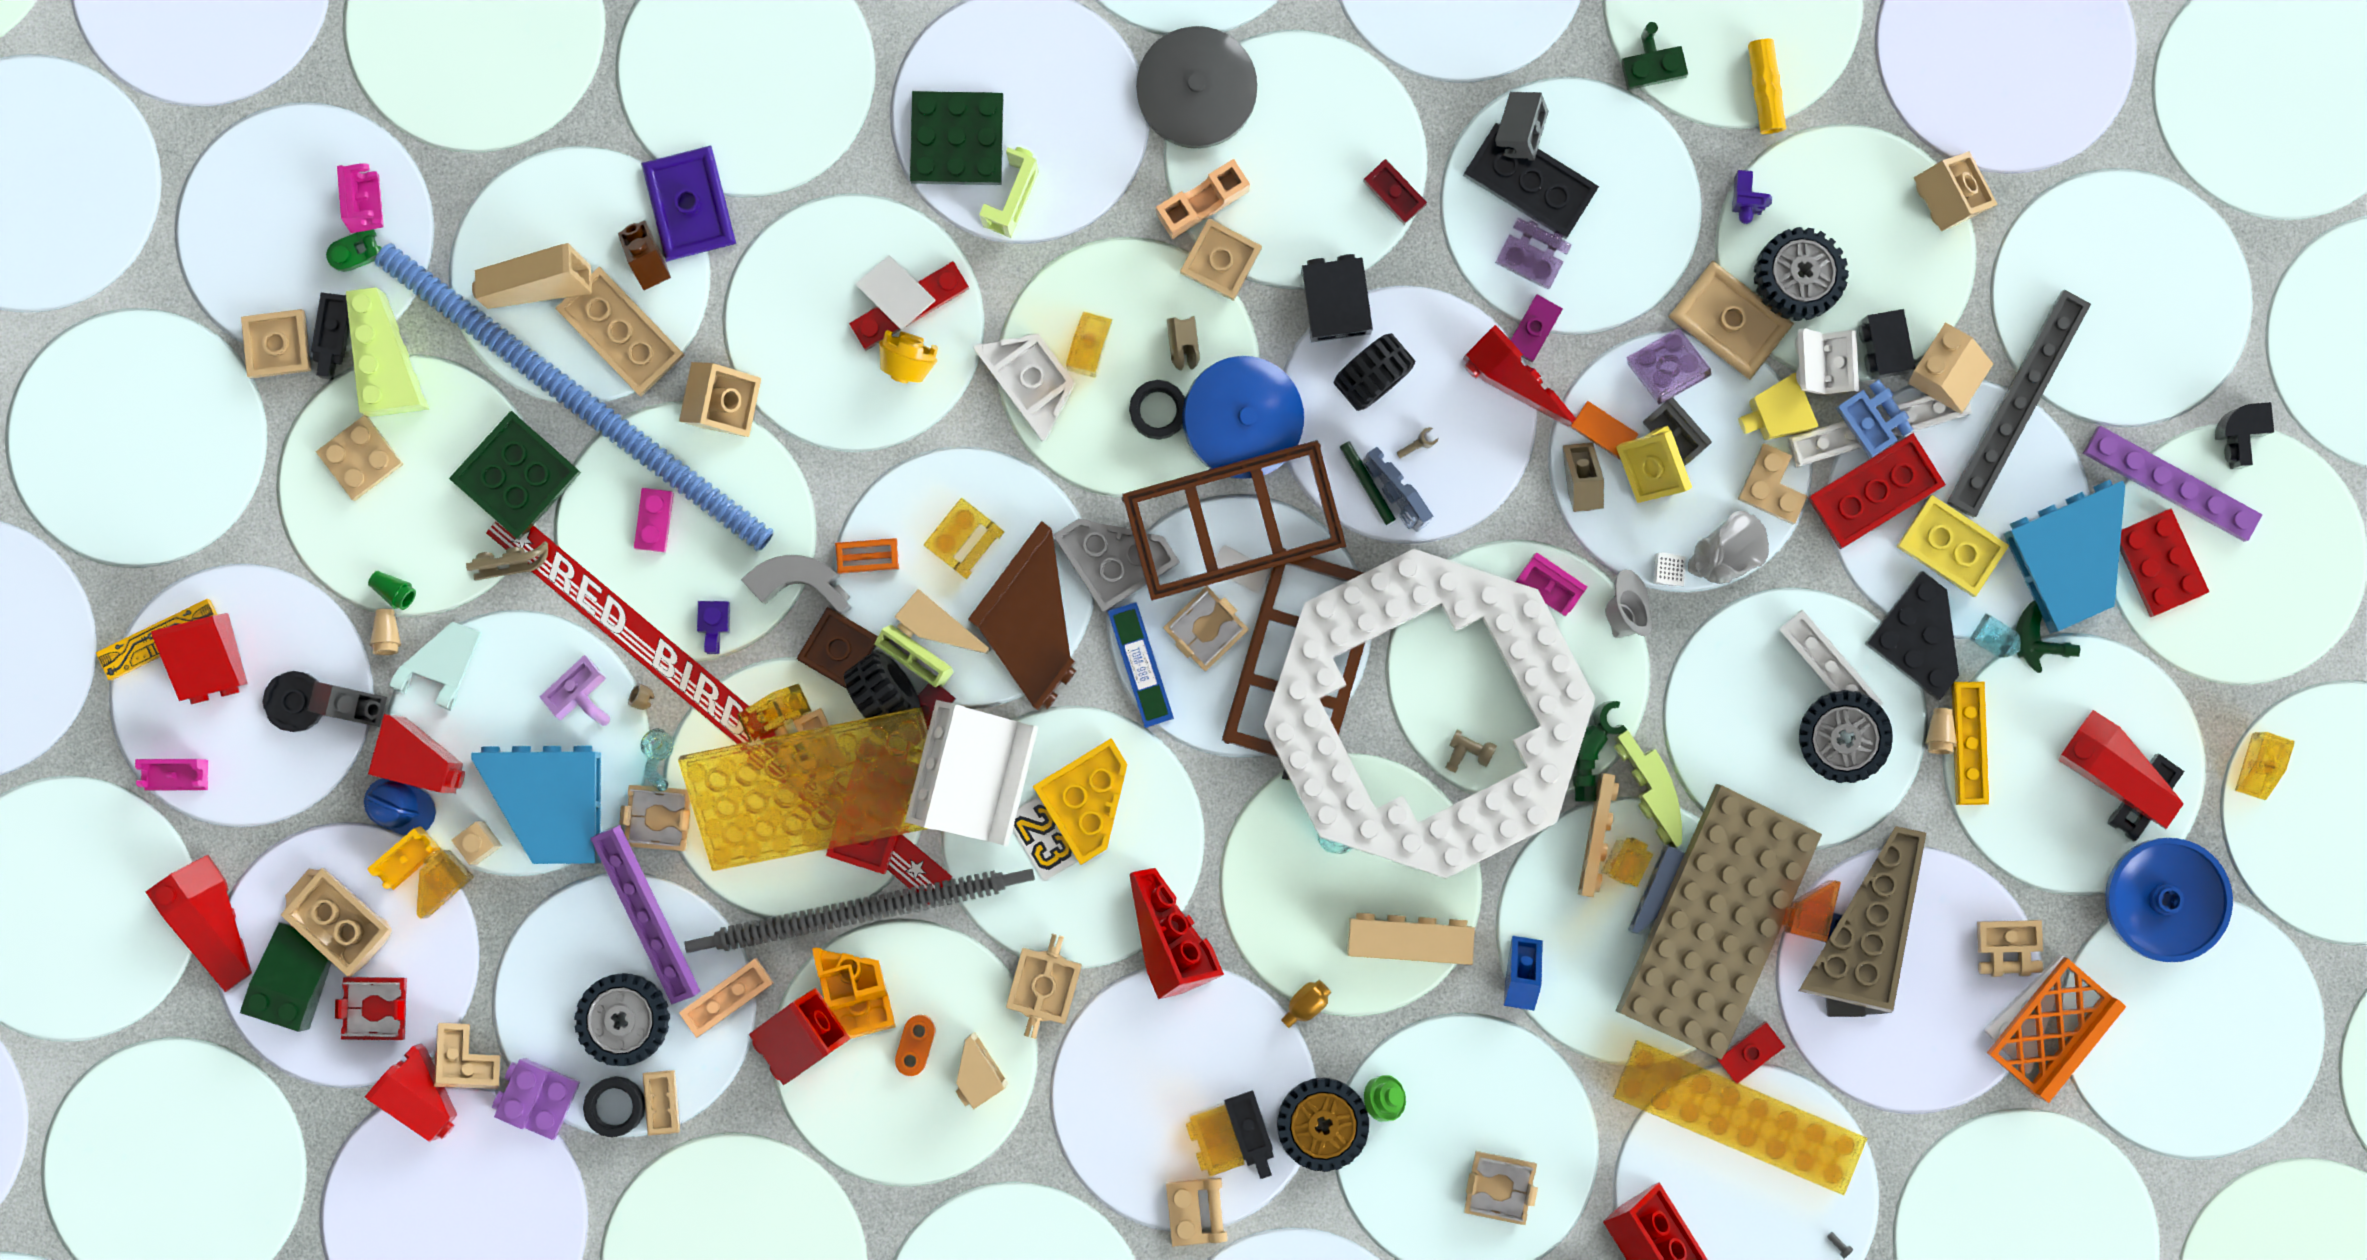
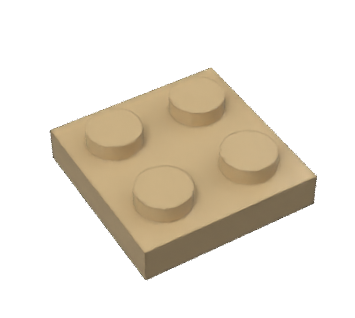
M1208 218L1181 268L1180 274L1234 301L1262 250V245Z
M298 309L241 316L247 377L260 378L311 371L306 314L304 310Z
M363 415L315 451L353 501L359 499L404 465L366 415Z

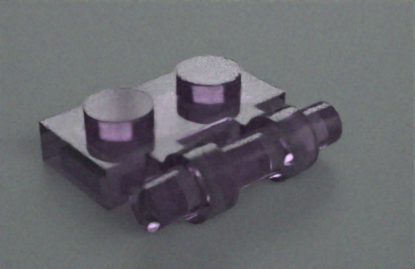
M1518 217L1513 228L1522 232L1523 235L1521 239H1518L1509 234L1495 264L1550 290L1564 262L1553 255L1556 250L1567 255L1572 244L1563 240L1562 235L1556 232L1551 234L1537 227L1538 223L1532 220L1527 222ZM1531 238L1548 245L1545 252L1530 245Z

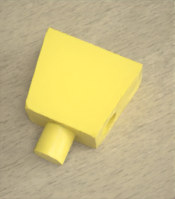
M1796 373L1791 374L1749 401L1752 412L1738 418L1739 425L1744 434L1760 429L1764 440L1805 433L1818 427L1806 394L1797 382Z

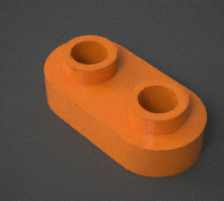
M915 1015L904 1026L895 1057V1065L898 1071L905 1076L918 1075L927 1064L936 1027L933 1020L926 1015ZM916 1025L924 1027L925 1033L923 1036L915 1035L914 1027ZM907 1055L915 1057L916 1064L914 1066H908L905 1063Z

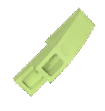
M1628 730L1614 737L1617 743L1614 745L1617 754L1623 761L1629 760L1634 768L1631 774L1639 786L1645 785L1647 787V790L1638 795L1641 803L1638 804L1640 810L1648 820L1653 818L1659 827L1655 831L1664 845L1670 844L1671 847L1680 846L1682 844L1681 811L1672 779L1656 749L1644 754Z

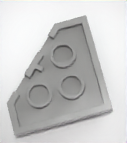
M1078 518L1053 535L1103 613L1147 585L1131 529ZM1146 533L1157 576L1159 577L1178 565L1180 561L1164 536Z

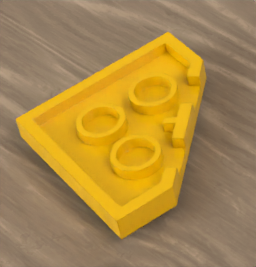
M1112 738L1033 785V788L1080 865L1108 848L1128 766Z

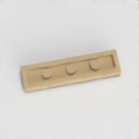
M1600 773L1598 777L1596 801L1593 804L1577 895L1594 898V893L1599 892L1601 888L1602 874H1599L1598 871L1600 861L1605 862L1608 844L1604 843L1605 832L1611 830L1613 823V813H1609L1611 800L1616 801L1619 783L1615 782L1616 775Z

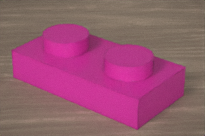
M649 488L641 489L634 549L666 553L674 492Z

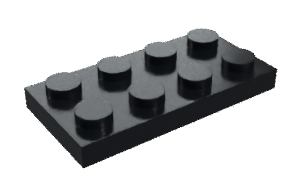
M1495 123L1463 176L1562 238L1567 239L1600 186L1540 149L1537 150L1535 160L1504 156L1505 149L1514 148L1497 146L1495 140L1500 124Z

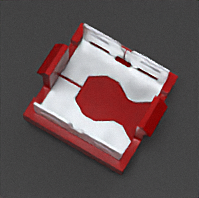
M343 977V998L335 999V1019H343L341 1040H405L407 978Z

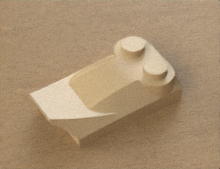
M309 868L285 895L286 907L281 916L347 977L353 976L370 961L385 944L393 930L386 919L377 916L324 868L320 870Z

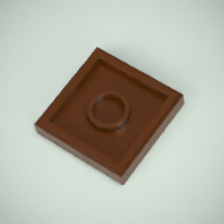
M827 606L796 660L846 688L844 681L845 671L874 651L876 648L874 643L878 636Z

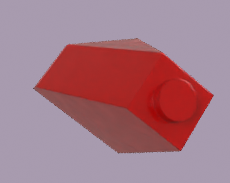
M420 1043L412 1046L405 1053L404 1057L407 1058L405 1062L400 1060L395 1066L392 1065L364 1097L427 1141L431 1142L438 1138L443 1140L454 1128L455 1125L452 1121L457 1116V1112L445 1087H434L435 1065L427 1048Z

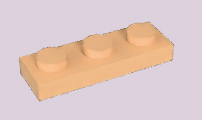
M755 958L684 1008L679 1014L694 1036L698 1038L770 987L774 982L758 959Z

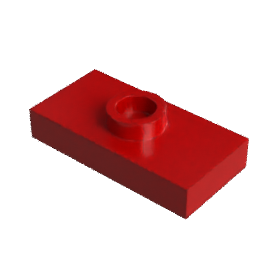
M1764 1021L1730 1047L1723 1055L1722 1060L1716 1058V1060L1732 1081L1738 1084L1784 1049L1785 1045L1769 1024Z

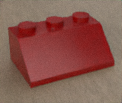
M1660 1182L1619 1206L1603 1221L1626 1260H1708Z

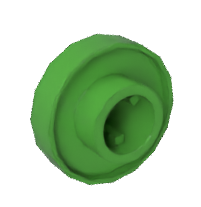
M1390 1075L1377 1076L1371 1079L1365 1087L1364 1104L1367 1112L1373 1119L1379 1122L1394 1121L1405 1110L1406 1094L1402 1084L1396 1078Z

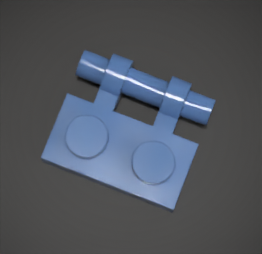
M1880 379L1869 385L1875 394V397L1872 399L1862 390L1836 407V410L1869 458L1874 457L1898 441L1891 431L1895 427L1899 429L1903 437L1914 430L1907 420L1909 416L1905 410L1901 412L1892 398L1894 394L1890 388L1886 389ZM1880 404L1891 418L1887 422H1885L1876 409Z

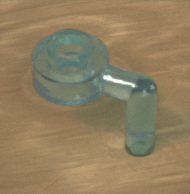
M656 728L648 731L641 740V751L647 756L643 774L659 791H665L669 783L657 772L659 761L666 759L672 753L674 741L666 731Z

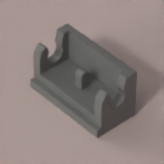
M1542 92L1509 93L1495 140L1497 146L1514 148L1505 149L1504 156L1535 160L1549 113Z
M1670 397L1642 422L1650 432L1668 425L1669 430L1672 431L1684 466L1713 443L1673 397Z

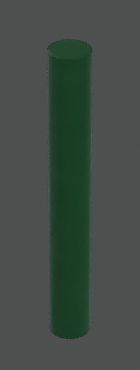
M1351 442L1344 443L1339 448L1386 526L1396 520L1394 514Z

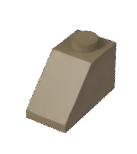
M1593 442L1563 445L1567 490L1573 512L1604 509V477Z

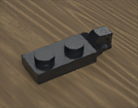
M320 293L311 352L313 353V361L318 362L316 375L322 379L333 380L336 364L342 365L343 358L345 357L349 333L346 295Z
M1251 1090L1225 1099L1224 1103L1247 1166L1255 1164L1260 1179L1272 1176L1267 1160L1274 1158L1273 1147L1254 1091Z

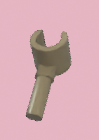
M1425 428L1419 434L1417 440L1396 452L1398 457L1401 459L1416 449L1418 450L1421 447L1428 449L1435 445L1439 438L1433 442H1428L1424 438V434L1430 432L1433 428Z

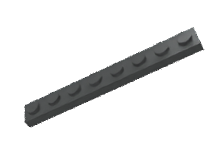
M2065 289L2060 292L1950 495L1947 504L1973 518L1977 517L2089 310L2091 303Z

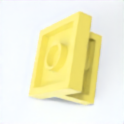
M1668 425L1657 428L1642 438L1623 442L1616 446L1637 503L1686 492L1692 488L1672 431L1669 430Z

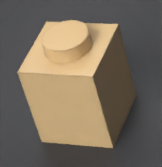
M485 821L474 822L451 839L469 865L479 864L502 847V844Z

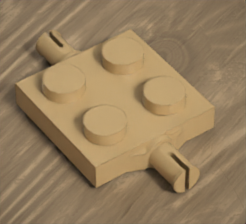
M1054 933L1051 934L1047 951L1038 952L1022 948L1006 1008L1021 1012L1029 1018L1024 1036L1029 1037L1033 1025L1031 1038L1034 1039L1037 1038L1041 1021L1051 1020L1066 1024L1082 967L1081 963L1067 960L1059 954L1064 936L1059 935L1055 947L1057 934Z

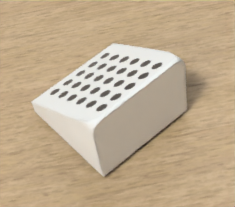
M1657 552L1654 561L1653 584L1684 587L1686 556Z

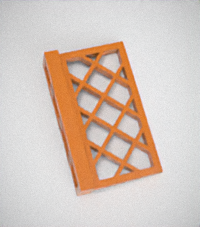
M2063 957L1988 1050L1987 1054L2026 1086L2028 1091L2035 1097L2050 1103L2127 1006L2117 998L2112 997L2072 961ZM2068 968L2074 973L2075 987L2061 988L2060 977ZM2082 981L2088 986H2082ZM2094 990L2101 996L2093 1007L2084 1008L2082 991ZM2076 992L2077 1009L2063 1010L2061 993ZM2055 994L2056 1011L2041 1012V1000L2044 996ZM2077 1014L2078 1026L2074 1031L2064 1032L2063 1015ZM2056 1016L2058 1033L2043 1034L2042 1017ZM2035 1018L2036 1035L2022 1036L2021 1025L2026 1019ZM2058 1038L2059 1049L2054 1055L2045 1056L2044 1039ZM2037 1040L2038 1057L2024 1058L2023 1042ZM2016 1042L2017 1059L2005 1060L1998 1054L2007 1043ZM2039 1062V1074L2031 1082L2025 1077L2024 1063ZM2018 1064V1070L2012 1065Z

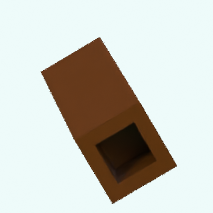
M645 220L630 224L623 231L618 232L627 262L644 291L671 278L665 259Z

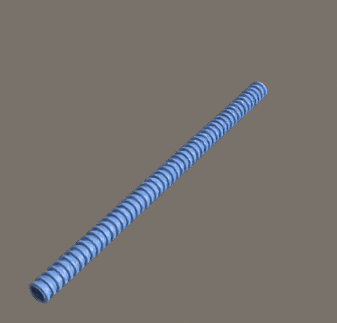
M389 243L381 248L375 258L376 266L382 267V270L386 273L390 272V276L398 278L397 281L400 284L405 283V287L408 290L413 289V294L420 295L421 300H428L429 306H435V310L443 312L445 318L450 317V321L453 324L458 323L460 329H466L465 332L468 335L473 334V338L476 341L481 340V345H488L489 351H496L497 357H503V361L511 363L513 369L518 368V372L521 375L526 374V378L529 381L534 380V385H541L542 391H549L550 397H556L558 403L563 402L566 409L571 408V412L574 415L579 414L581 420L586 419V423L589 426L594 425V429L597 432L602 431V436H609L610 442H617L619 449L625 448L624 452L627 455L632 454L634 460L639 459V463L642 466L647 465V469L650 472L654 470L655 476H662L663 482H670V487L673 489L678 488L679 494H686L685 498L687 500L692 499L695 506L700 505V509L703 512L707 510L710 517L715 516V520L718 523L723 522L724 528L730 527L732 534L738 533L740 540L746 539L748 546L754 545L756 552L762 550L773 536L772 528H765L766 524L764 522L759 523L756 516L751 517V513L748 510L744 512L741 505L736 506L733 499L728 500V496L725 493L721 495L720 489H713L712 483H705V478L702 476L697 477L696 471H689L690 467L688 465L683 466L680 459L675 460V456L672 453L668 455L667 449H660L659 443H652L651 437L647 436L645 438L643 431H636L637 427L635 425L630 426L627 419L622 420V416L619 413L614 414L612 408L607 409V405L604 402L599 403V399L596 396L591 397V392H584V387L581 385L576 386L575 380H568L569 376L567 374H561L559 368L554 369V365L551 362L546 363L544 357L539 358V354L536 351L531 352L530 346H523L522 340L516 341L514 334L508 335L506 328L501 329V325L498 322L493 323L491 317L486 318V314L483 311L478 312V307L475 305L471 306L470 301H463L462 295H456V291L448 289V285L441 283L438 277L433 278V274L430 271L426 272L423 266L418 267V263L415 260L410 261V256L403 255V251L396 249L394 244Z

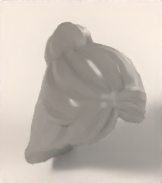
M1741 510L1733 512L1722 525L1697 543L1694 555L1688 561V572L1699 578L1704 577L1711 583L1723 584L1730 583L1732 579L1762 566L1769 556L1767 529L1754 514Z

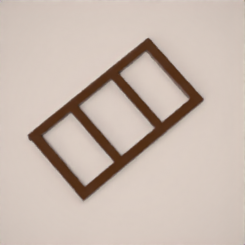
M1318 440L1122 493L1121 499L1125 504L1151 601L1347 547L1320 449L1321 444ZM1308 455L1330 538L1283 550L1262 468ZM1250 471L1272 554L1218 569L1196 486ZM1185 490L1207 572L1160 585L1137 502Z
M1313 557L1286 563L1290 566L1345 582L1364 573ZM1286 564L1275 566L1271 569L1221 739L1225 744H1233L1277 758L1279 757L1271 741L1237 732L1250 685L1275 692L1278 684L1277 680L1254 674L1269 620L1296 628L1299 616L1273 609ZM1365 643L1351 649L1343 673L1346 686L1338 690L1336 698L1327 695L1320 699L1323 707L1333 710L1330 720L1338 736Z

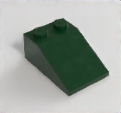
M279 922L249 983L240 1013L297 1032L309 1030L332 962L293 926Z

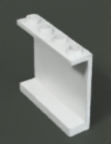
M936 700L905 822L1008 847L1038 726Z

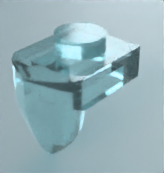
M1987 613L1970 637L1971 641L1999 658L2013 656L2021 648L2019 634Z

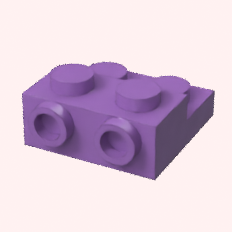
M527 1058L519 1059L518 1063L512 1062L505 1075V1080L509 1081L505 1092H498L492 1108L497 1110L494 1118L517 1128H525L548 1139L555 1140L581 1082Z

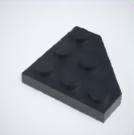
M1920 571L1864 644L1936 700H1941L1959 676L1948 592L1936 580L1924 571Z

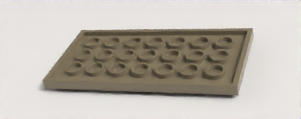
M1715 784L1615 1011L1722 1060L1822 834L1723 785Z

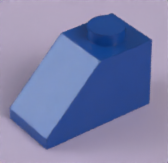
M1512 936L1505 977L1504 1006L1535 1011L1542 986L1543 940Z

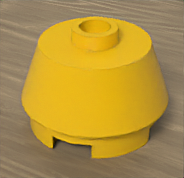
M887 330L883 340L879 341L880 369L890 375L891 379L900 383L922 382L938 361L936 358L938 346L931 345V348L924 345V338L902 331H900L899 337L892 336L893 332Z

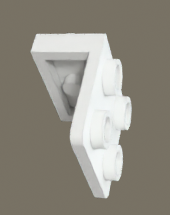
M1806 328L1799 329L1798 337L1795 339V350L1799 355V368L1796 371V379L1801 389L1823 396L1859 392L1856 331L1846 330L1819 333Z

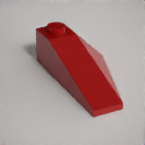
M1496 325L1465 354L1463 358L1466 362L1464 368L1475 379L1480 377L1489 385L1568 427L1577 419L1552 389L1547 387L1544 390L1541 386L1543 383L1540 378L1541 375L1535 368L1523 365L1521 362V356L1523 355L1521 351Z
M2092 710L2058 759L2059 762L2165 830L2184 805L2183 801L2123 729L2095 710Z
M206 855L169 874L145 891V893L163 919L224 992H227L250 976L252 971L243 939L240 938L236 925V914L234 908L231 907L227 891L229 889L227 882L210 856Z
M1156 868L1130 873L1129 877L1146 971L1158 1000L1183 994L1223 976V970L1212 945L1207 938L1202 940L1192 927L1195 922L1190 915L1185 917L1176 905L1177 897Z

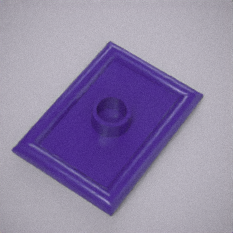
M712 145L641 163L666 262L736 244Z

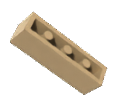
M1356 913V918H1349L1347 956L1473 965L1475 927L1467 926L1468 920L1449 919V925L1436 924L1437 918L1418 917V923L1406 922V916L1387 915L1386 921L1375 920V914Z

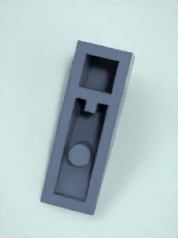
M1663 846L1628 931L1638 934L1656 919L1683 859L1684 852L1671 846Z

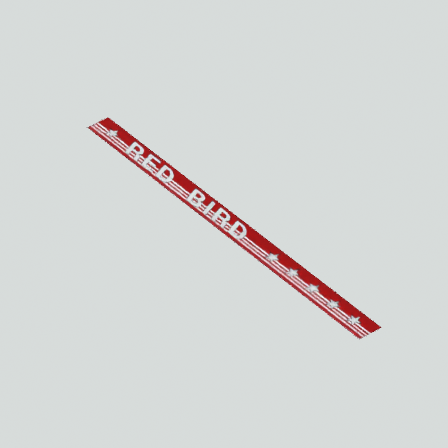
M497 521L492 524L486 534L505 550L511 547H520L526 553L536 549L546 541L548 543L547 558L539 568L531 572L835 826L847 787L830 773L820 777L815 767L807 770L812 782L801 787L796 776L793 777L789 770L791 765L784 751L780 752L777 746L779 740L774 732L777 729L534 525L520 540H517ZM539 556L531 560H528V563H533L539 558ZM795 746L802 761L810 757L798 746ZM899 832L887 869L910 890L912 887H916L917 892H919V886L924 885L925 891H927V884H932L933 889H935V882H940L941 887H943L942 881H950L953 877Z

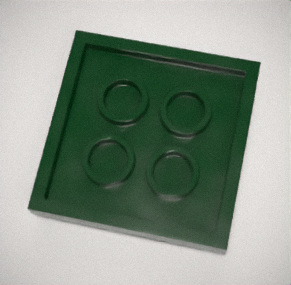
M912 91L911 184L1002 185L1004 94L992 92Z
M510 411L449 479L517 540H520L581 472L513 411Z

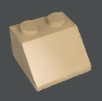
M1970 151L1942 160L1913 177L1917 184L1918 194L1926 201L1931 211V219L1939 226L1941 231L1952 228L1998 205Z
M1945 322L1915 368L1908 384L1962 414L1993 366V363L1973 337Z
M691 362L679 422L707 430L749 437L762 378L714 363Z
M973 1032L965 1039L956 1082L958 1085L956 1093L964 1106L970 1104L973 1110L1003 1091L1009 1084L976 1032Z

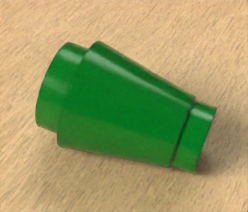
M379 570L375 571L369 578L368 586L380 595L393 609L405 610L415 599L416 590L412 588L410 582L382 573Z

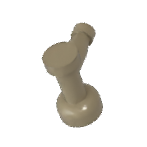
M1457 729L1449 744L1454 750L1445 768L1456 773L1459 768L1458 765L1463 760L1467 751L1478 756V763L1487 767L1497 745L1491 742L1481 745L1461 735L1462 731Z

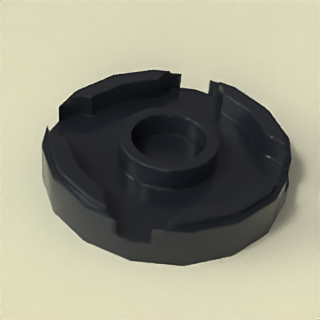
M289 671L273 678L266 687L262 700L263 708L270 723L280 730L290 732L305 731L316 725L323 715L307 710L314 682L318 680L308 673Z

